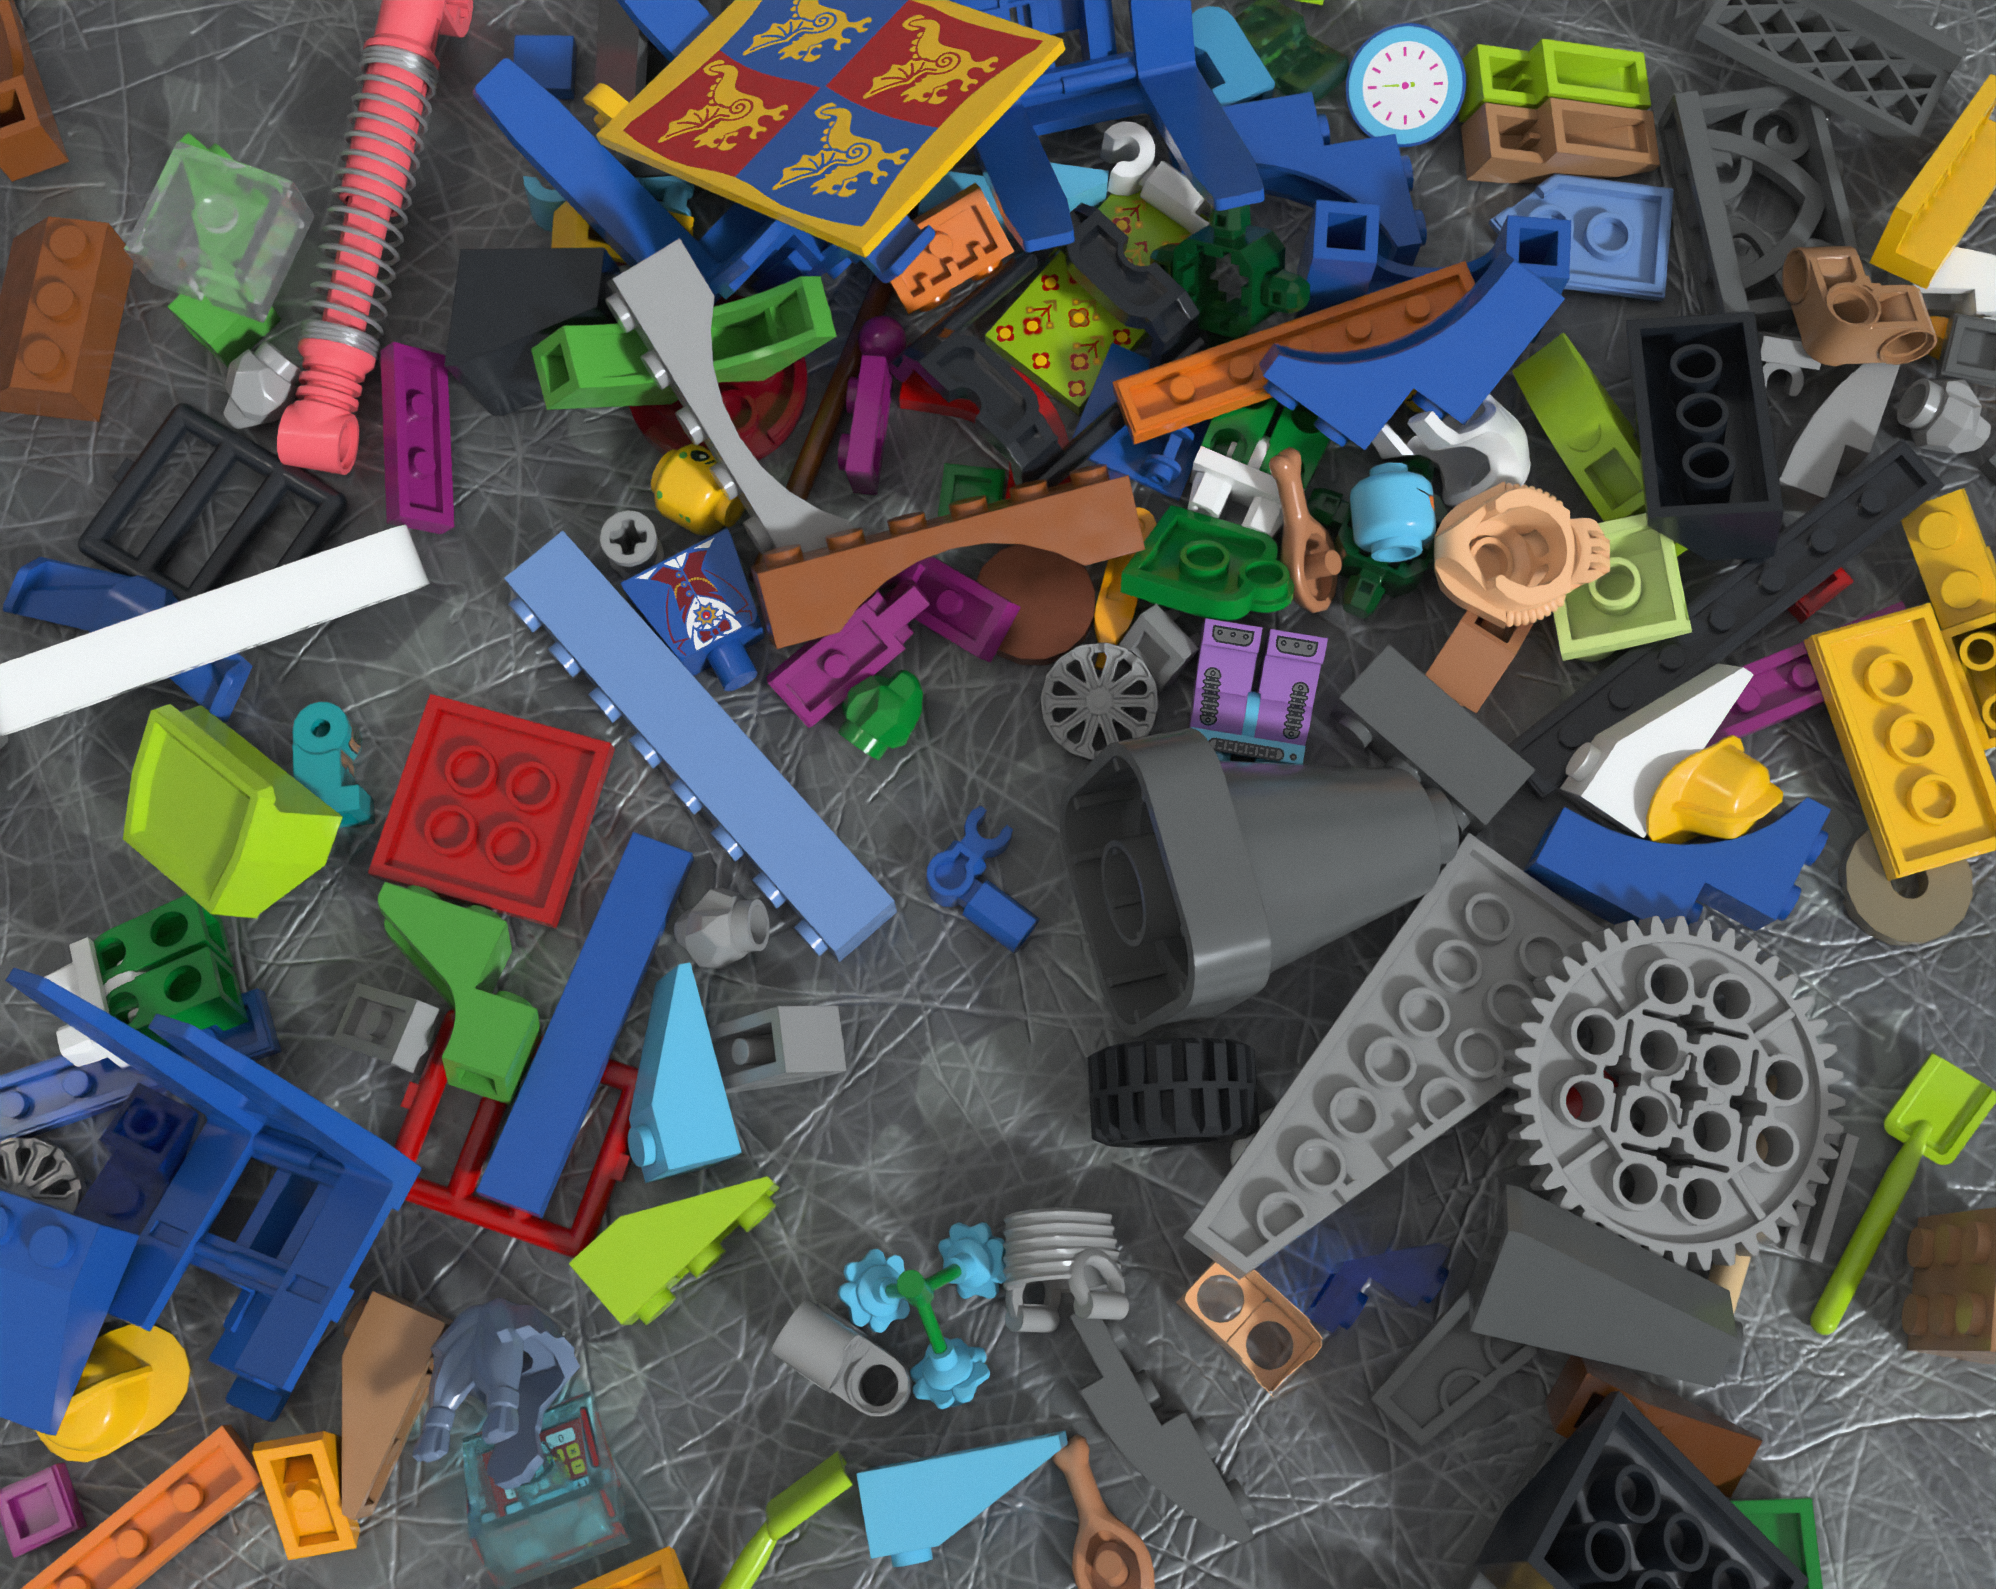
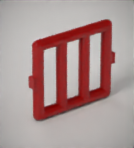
M453 1009L449 1010L444 1016L419 1083L409 1082L400 1105L408 1109L394 1148L415 1163L447 1084L442 1055L454 1028L455 1012ZM542 1036V1038H541V1040H540V1042H539V1044H538V1046H537V1048H536V1051H535V1053H534V1055H533V1057H532L531 1060H534L535 1055H536V1053H537V1051H538V1048H539V1046H540V1044H541V1041H542V1039H543L544 1036ZM610 1059L601 1078V1084L621 1090V1094L571 1229L518 1209L506 1207L473 1195L507 1106L505 1103L484 1096L480 1100L448 1186L418 1176L405 1201L574 1259L595 1240L616 1181L624 1183L630 1169L632 1158L626 1155L629 1148L628 1132L631 1128L629 1116L639 1068Z

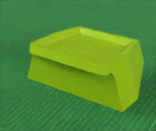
M168 704L151 710L132 770L123 840L210 914L257 919L260 913L325 866L343 816L219 718L211 714L204 706L200 705L180 712L173 705Z

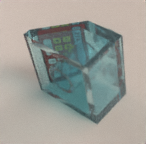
M591 1391L553 1404L544 1412L541 1433L539 1434L544 1462L537 1469L531 1481L521 1484L520 1487L505 1490L495 1485L494 1479L487 1475V1465L495 1444H486L482 1438V1431L462 1438L469 1541L497 1589H511L631 1543L623 1487Z

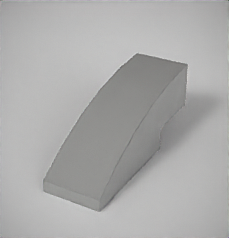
M1862 364L1830 394L1794 436L1777 463L1784 513L1798 518L1803 516L1828 496L1836 472L1848 476L1870 454L1900 364Z

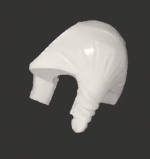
M1490 394L1465 425L1451 415H1447L1441 421L1433 411L1418 413L1409 419L1407 424L1414 431V434L1401 439L1389 424L1386 423L1372 441L1382 459L1421 455L1430 459L1434 463V467L1440 470L1443 483L1442 499L1451 508L1504 481L1505 484H1520L1522 486L1528 478L1531 467L1528 440L1524 428Z

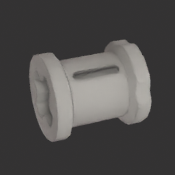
M630 510L618 512L608 518L603 525L600 534L602 550L609 558L613 571L619 574L624 581L665 560L662 543L657 538L655 526L642 513ZM639 540L642 542L636 544L634 554H624V552L630 551L632 541Z

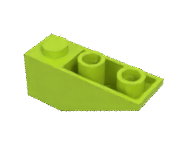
M766 1176L620 1216L568 1264L621 1325H632L638 1319L645 1325H648L675 1301L676 1297L670 1289L686 1274L691 1272L697 1279L723 1257L726 1250L720 1243L739 1225L748 1232L776 1207V1204L770 1197L780 1187L774 1180Z

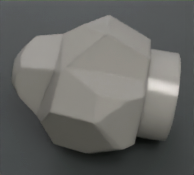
M266 340L262 342L255 352L247 349L229 364L225 388L230 397L223 412L226 421L232 427L242 429L279 420L285 409L295 402L297 390L295 384L299 381L300 372L304 370Z
M1921 378L1907 389L1897 411L1898 422L1910 428L1916 447L1921 449L1954 454L1975 451L1988 440L1991 425L1980 416L1981 403L1964 379L1937 378L1930 381Z
M722 887L710 889L695 907L686 910L678 917L674 925V937L689 952L699 967L722 969L743 958L748 952L762 951L766 947L769 939V917L765 905L759 899L746 900L742 894Z

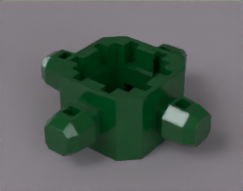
M1250 205L1223 211H1216L1211 206L1209 225L1190 235L1179 245L1166 244L1152 251L1150 256V264L1156 262L1187 291L1200 312L1198 318L1199 329L1207 331L1208 349L1247 336L1250 330L1270 318L1276 312L1289 314L1298 312L1306 307L1310 300V284L1302 276L1285 270L1286 248L1274 231L1250 225ZM1231 253V264L1239 265V275L1248 277V282L1241 286V299L1235 297L1227 302V292L1218 290L1219 281L1210 279V274L1216 271V257L1222 258Z
M1412 455L1402 460L1401 463L1407 465L1409 472L1423 475L1428 481L1432 482L1435 471L1434 463L1430 459L1421 455ZM1314 488L1307 502L1309 514L1327 531L1329 528L1339 531L1334 547L1340 555L1342 567L1338 574L1349 579L1342 597L1343 610L1347 613L1366 619L1374 613L1383 594L1396 598L1415 591L1426 569L1435 572L1434 538L1422 547V554L1412 558L1410 564L1401 561L1397 568L1388 564L1389 562L1375 561L1371 558V552L1369 555L1359 552L1360 547L1353 540L1351 507L1349 502L1342 500L1343 494L1326 488ZM1433 494L1437 532L1442 520L1448 513L1441 497Z

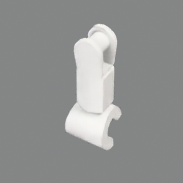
M1122 121L1112 125L1105 131L1100 158L1110 164L1117 163L1110 173L1108 192L1115 195L1129 196L1138 193L1142 189L1140 198L1177 222L1191 234L1209 225L1199 215L1203 210L1210 214L1211 205L1196 191L1187 176L1165 161H1161L1157 167L1153 165L1155 144L1152 135L1145 127L1135 122Z

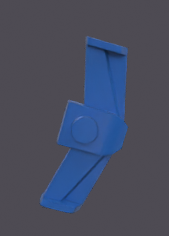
M39 557L18 570L3 604V611L88 630L91 633L180 601L174 597L171 589L146 576L137 575L130 577ZM237 653L172 676L170 679L199 705L204 706L211 714L225 723L228 722L253 666Z

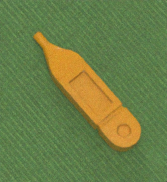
M1136 507L1143 541H1145L1156 526V521L1148 510ZM1135 553L1112 558L1107 562L1093 620L1097 643L1117 645L1131 628L1139 598L1121 593L1120 591L1122 571ZM1098 653L1095 668L1103 671L1107 659L1105 653Z

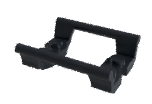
M1080 203L1070 212L1075 236L1073 243L1034 252H1025L1022 249L888 363L892 374L901 382H905L917 372L948 403L961 398L975 403L980 411L975 419V429L1011 463L1015 485L1043 479L1047 481L1048 488L1059 485L1070 475L1071 471L1076 470L1126 425L1119 405L1115 401L1067 445L1061 448L1058 444V437L1051 430L1045 417L1039 412L1038 398L1033 389L987 344L976 337L960 335L1058 250L1065 255L1067 270L1073 279L1112 316L1127 327L1144 329L1154 338L1151 345L1149 369L1208 349L1199 334L1198 318L1200 312L1187 291L1156 262L1148 266H1138L1128 261L1124 252L1127 249L1129 237L1099 209L1084 203Z

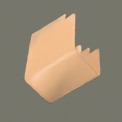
M1213 1261L1176 1302L1260 1383L1272 1397L1273 1395L1270 1391H1274L1287 1376L1292 1374L1304 1362L1314 1358L1322 1347L1321 1340L1323 1338L1309 1322L1310 1319L1256 1270L1251 1271L1239 1280ZM1214 1275H1226L1237 1281L1242 1288L1244 1304L1238 1316L1231 1321L1223 1323L1214 1322L1205 1317L1200 1311L1197 1294L1201 1284L1207 1278ZM1267 1297L1272 1301L1263 1303ZM1265 1321H1273L1283 1325L1289 1331L1293 1340V1352L1288 1362L1282 1367L1272 1370L1257 1366L1250 1359L1246 1348L1247 1337L1250 1331L1257 1324Z

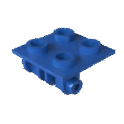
M1111 343L1072 439L1117 401L1113 392V381L1148 370L1150 359L1115 343ZM1212 418L1135 445L1125 425L1087 460L1095 464H1107L1108 470L1129 475L1131 480L1179 501Z

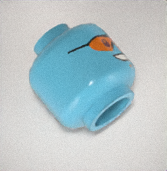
M1403 463L1377 465L1370 469L1369 477L1359 481L1351 489L1350 507L1354 542L1362 550L1371 552V558L1375 561L1400 562L1418 557L1422 554V547L1435 537L1436 532L1431 482L1423 475L1409 472L1407 465Z

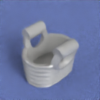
M1055 1207L1030 1209L1005 1216L1003 1220L1006 1227L1002 1233L1006 1237V1241L1003 1244L1006 1250V1255L1003 1257V1261L1006 1264L1003 1270L1006 1281L1003 1284V1288L1006 1290L1005 1303L1007 1311L1005 1322L1010 1331L1054 1332L1059 1325L1060 1317L1057 1310L1060 1305L1061 1293L1072 1292L1075 1298L1074 1311L1079 1318L1110 1320L1125 1318L1129 1310V1302L1125 1295V1277L1120 1271L1122 1264L1118 1261L1119 1251L1115 1247L1117 1244V1239L1113 1236L1115 1227L1111 1224L1112 1214L1109 1211ZM1042 1281L1045 1292L1043 1305L1023 1304L1022 1295L1026 1283ZM1108 1288V1292H1105V1291H1092V1290H1098V1289Z

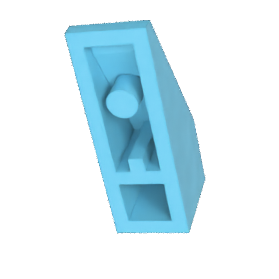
M691 963L677 965L655 984L629 1116L631 1128L628 1132L629 1152L635 1165L642 1168L645 1183L716 1167L742 1153Z
M1066 1430L871 1467L856 1473L871 1559L890 1555L892 1567L908 1566L932 1560L931 1547L941 1545L1068 1445Z

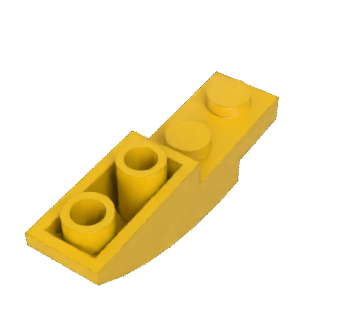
M1965 488L1926 501L1904 518L1901 523L1940 624V631L1983 750L1996 747V563L1990 546L1986 547Z

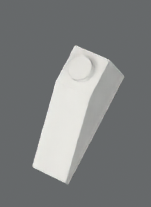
M1718 663L1597 734L1591 743L1583 744L1573 754L1566 767L1568 778L1560 789L1621 830L1644 838L1647 834L1646 815L1661 780L1677 763L1705 748L1754 674L1744 667Z

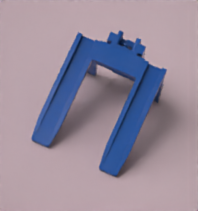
M617 0L633 23L670 63L715 20L698 0ZM502 59L473 89V96L511 144L630 267H633L680 238L714 294V304L721 297L727 299L736 292L752 273L758 278L751 287L757 293H761L800 276H822L827 273L834 280L852 262L857 264L862 260L883 283H888L901 275L935 237V231L930 225L920 229L906 215L883 241L864 258L735 202L697 241L557 98L510 59Z
M949 0L1011 21L1009 8H1013L1015 23L1050 35L1079 29L1082 62L1055 67L1054 61L972 147V151L1006 227L1025 252L1062 246L1075 241L1068 201L1038 138L1040 135L1138 114H1148L1192 186L1214 210L1223 211L1260 203L1265 200L1264 186L1254 158L1197 68L1191 0H1128L1133 52L1129 51L1117 54L1112 0Z
M13 968L6 978V982L207 1117L204 1128L140 1234L107 1314L150 1332L189 1264L217 1275L241 1289L242 1291L223 1323L225 1330L208 1361L237 1376L226 1395V1403L265 1421L275 1422L292 1394L300 1375L329 1322L338 1323L355 1291L349 1288L391 1209L399 1211L422 1167L378 1136L191 1024L156 1014L148 1028L212 1074L51 980ZM251 1158L277 1168V1171L234 1243L208 1233Z

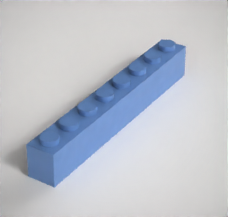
M561 531L504 578L516 598L508 603L513 612L532 633L541 626L555 641L548 648L549 652L572 678L582 671L596 688L588 696L610 722L613 723L619 717H623L636 732L628 741L646 763L654 769L662 762L677 779L669 787L683 805L693 815L703 808L718 826L710 834L729 857L736 862L743 855L746 856L760 872L752 879V882L776 909L784 902L792 908L801 919L794 926L795 931L817 956H820L828 949L838 962L842 961L897 913L894 899L564 531Z

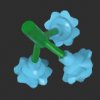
M960 1222L952 1225L949 1230L950 1237L941 1240L938 1245L939 1252L944 1260L943 1269L926 1279L916 1270L905 1271L904 1261L900 1256L891 1255L885 1259L882 1251L871 1249L861 1261L850 1262L845 1265L843 1273L848 1282L842 1284L837 1292L839 1299L848 1307L852 1325L863 1327L868 1323L869 1328L877 1333L885 1331L892 1321L905 1319L910 1312L908 1302L917 1308L930 1344L927 1347L924 1358L910 1370L911 1379L916 1383L913 1386V1394L917 1399L931 1400L940 1409L950 1406L956 1407L971 1401L977 1392L978 1385L990 1376L988 1366L984 1364L987 1358L984 1348L969 1347L959 1338L950 1340L943 1337L930 1304L934 1298V1291L947 1283L957 1284V1292L964 1299L974 1295L991 1299L999 1293L998 1283L1002 1284L1006 1281V1277L1003 1274V1270L1006 1267L1003 1261V1257L1006 1254V1250L1003 1247L1005 1241L992 1235L990 1226L984 1222L971 1227Z

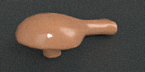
M1288 447L1271 458L1269 462L1271 475L1276 480L1283 512L1284 525L1280 562L1288 568L1290 578L1294 583V602L1308 612H1322L1328 609L1335 597L1338 573L1341 570L1342 562L1327 529L1309 514L1301 480V455L1296 449Z
M1079 1434L1070 1437L1068 1445L1051 1458L1053 1463L1065 1475L1078 1511L1079 1526L1072 1556V1570L1077 1588L1155 1589L1154 1567L1147 1547L1143 1540L1129 1526L1113 1515L1103 1502L1089 1465L1090 1449L1086 1438Z

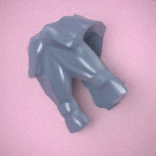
M498 1297L485 1304L472 1305L458 1314L447 1330L431 1346L434 1368L429 1384V1409L426 1412L422 1434L414 1446L412 1457L418 1462L426 1461L428 1463L438 1460L448 1453L450 1430L453 1425L455 1410L467 1395L470 1394L486 1405L488 1416L483 1424L482 1438L486 1444H495L487 1465V1475L494 1479L495 1485L508 1490L530 1482L537 1469L543 1464L544 1456L539 1434L541 1433L544 1412L569 1379L580 1368V1365L574 1355L575 1348L563 1336L559 1326L549 1316L544 1315L533 1305H521Z

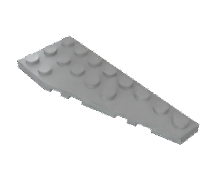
M1468 833L1458 845L1454 859L1444 865L1432 890L1420 899L1186 1231L1183 1238L1240 1280L1505 1090L1507 1087L1501 1084V1078L1511 1074H1518L1519 1066L1504 1058L1503 1053L1505 1050L1522 1048L1524 1043L1509 1030L1510 1025L1532 1021L1519 1006L1521 1000L1533 997L1543 999L1535 988L1533 981L1538 977L1547 975L1555 977L1550 962L1563 956L1572 959L1570 945L1584 940L1592 944L1591 933L1603 930L1604 928Z

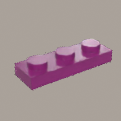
M392 342L380 350L386 522L391 525H407L411 529L443 534L454 528L448 369L444 366L446 355Z

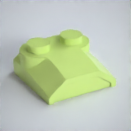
M1646 513L1598 523L1605 537L1610 540V572L1593 582L1581 585L1567 593L1564 605L1558 607L1556 612H1553L1563 661L1575 658L1587 662L1599 661L1610 656L1615 650L1692 633L1674 541L1647 526Z

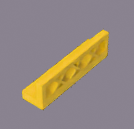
M1990 74L1895 206L1869 262L1870 264L1927 289L1996 189V122L1989 119L1996 106L1995 75Z

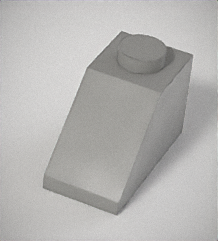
M776 1006L708 1028L726 1094L804 1083L847 1071L838 1006Z

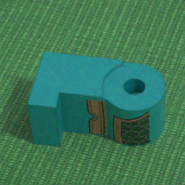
M316 702L306 706L299 712L293 725L294 778L343 816L339 828L375 824L374 799L360 785L355 784L354 760L361 751L362 746L359 728L340 707L330 702Z

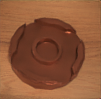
M1016 544L1000 550L982 567L976 581L1021 607L996 652L998 656L1019 665H1047L1057 661L1061 656L1085 641L1094 620L1095 589L1086 568L1082 564L1055 552Z

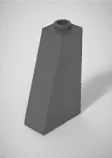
M1506 1184L1469 1282L1470 1332L1712 1388L1716 1387L1726 1363H1734L1738 1359L1743 1343V1326L1741 1322L1734 1319L1729 1290L1520 1187Z

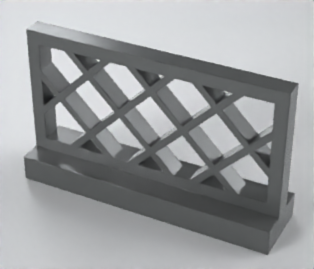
M1716 0L1693 37L1909 152L1920 138L1952 72L1968 48V45L1882 0ZM1773 22L1779 33L1766 34L1760 23ZM1719 24H1738L1744 35H1738ZM1826 50L1833 62H1819L1813 51ZM1791 51L1797 63H1791L1780 57L1777 52ZM1867 78H1879L1886 90L1874 91ZM1831 80H1845L1851 92L1835 86ZM1885 108H1898L1906 122L1890 115Z

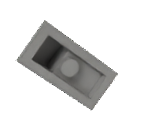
M357 983L331 1043L421 1076L445 1015L439 1013V1008L422 1001Z

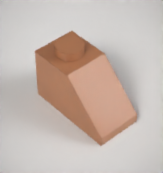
M1467 610L1425 675L1459 705L1465 706L1474 713H1477L1516 656L1534 623L1529 622L1528 625L1521 623L1520 626L1513 624L1511 627H1506L1505 625V629Z

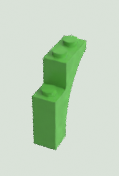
M800 276L764 292L713 307L711 337L713 366L717 382L764 381L837 337L821 276ZM619 324L562 326L531 349L547 410L672 404L678 400L670 385L661 390L648 373L640 357L647 353L648 349L635 329L625 333Z

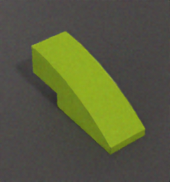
M1542 38L1530 51L1477 44L1462 59L1466 72V93L1459 111V122H1466L1484 103L1538 109L1550 97L1647 110L1651 107L1643 52Z

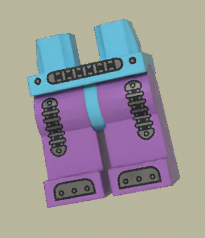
M1205 618L1201 628L1189 728L1198 730L1207 738L1216 752L1219 761H1230L1232 755L1255 759L1254 762L1303 764L1313 703L1328 638L1270 629L1265 635L1255 692L1251 691L1263 628Z

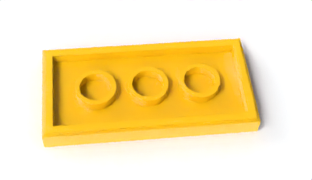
M1931 603L1818 633L1805 639V647L1887 880H1895L1996 851V783Z

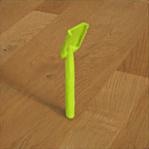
M1933 1052L1927 1057L1884 1118L1883 1125L1886 1132L1904 1143V1145L1884 1173L1810 1316V1325L1818 1334L1829 1335L1837 1329L1915 1177L1922 1155L1939 1165L1952 1163L1996 1104V1090Z
M839 1451L768 1502L765 1509L766 1521L743 1548L718 1589H751L767 1564L777 1540L852 1486V1482L844 1468L847 1461Z

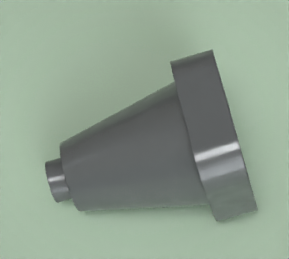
M1193 728L1110 743L1065 788L1060 804L1059 818L1062 849L1102 993L1116 1024L1127 1036L1132 1038L1209 1021L1260 992L1265 987L1271 972L1427 894L1437 882L1441 864L1449 863L1454 859L1459 845L1458 823L1448 798L1437 788L1424 789L1412 774L1403 769L1219 761L1216 752L1207 738Z

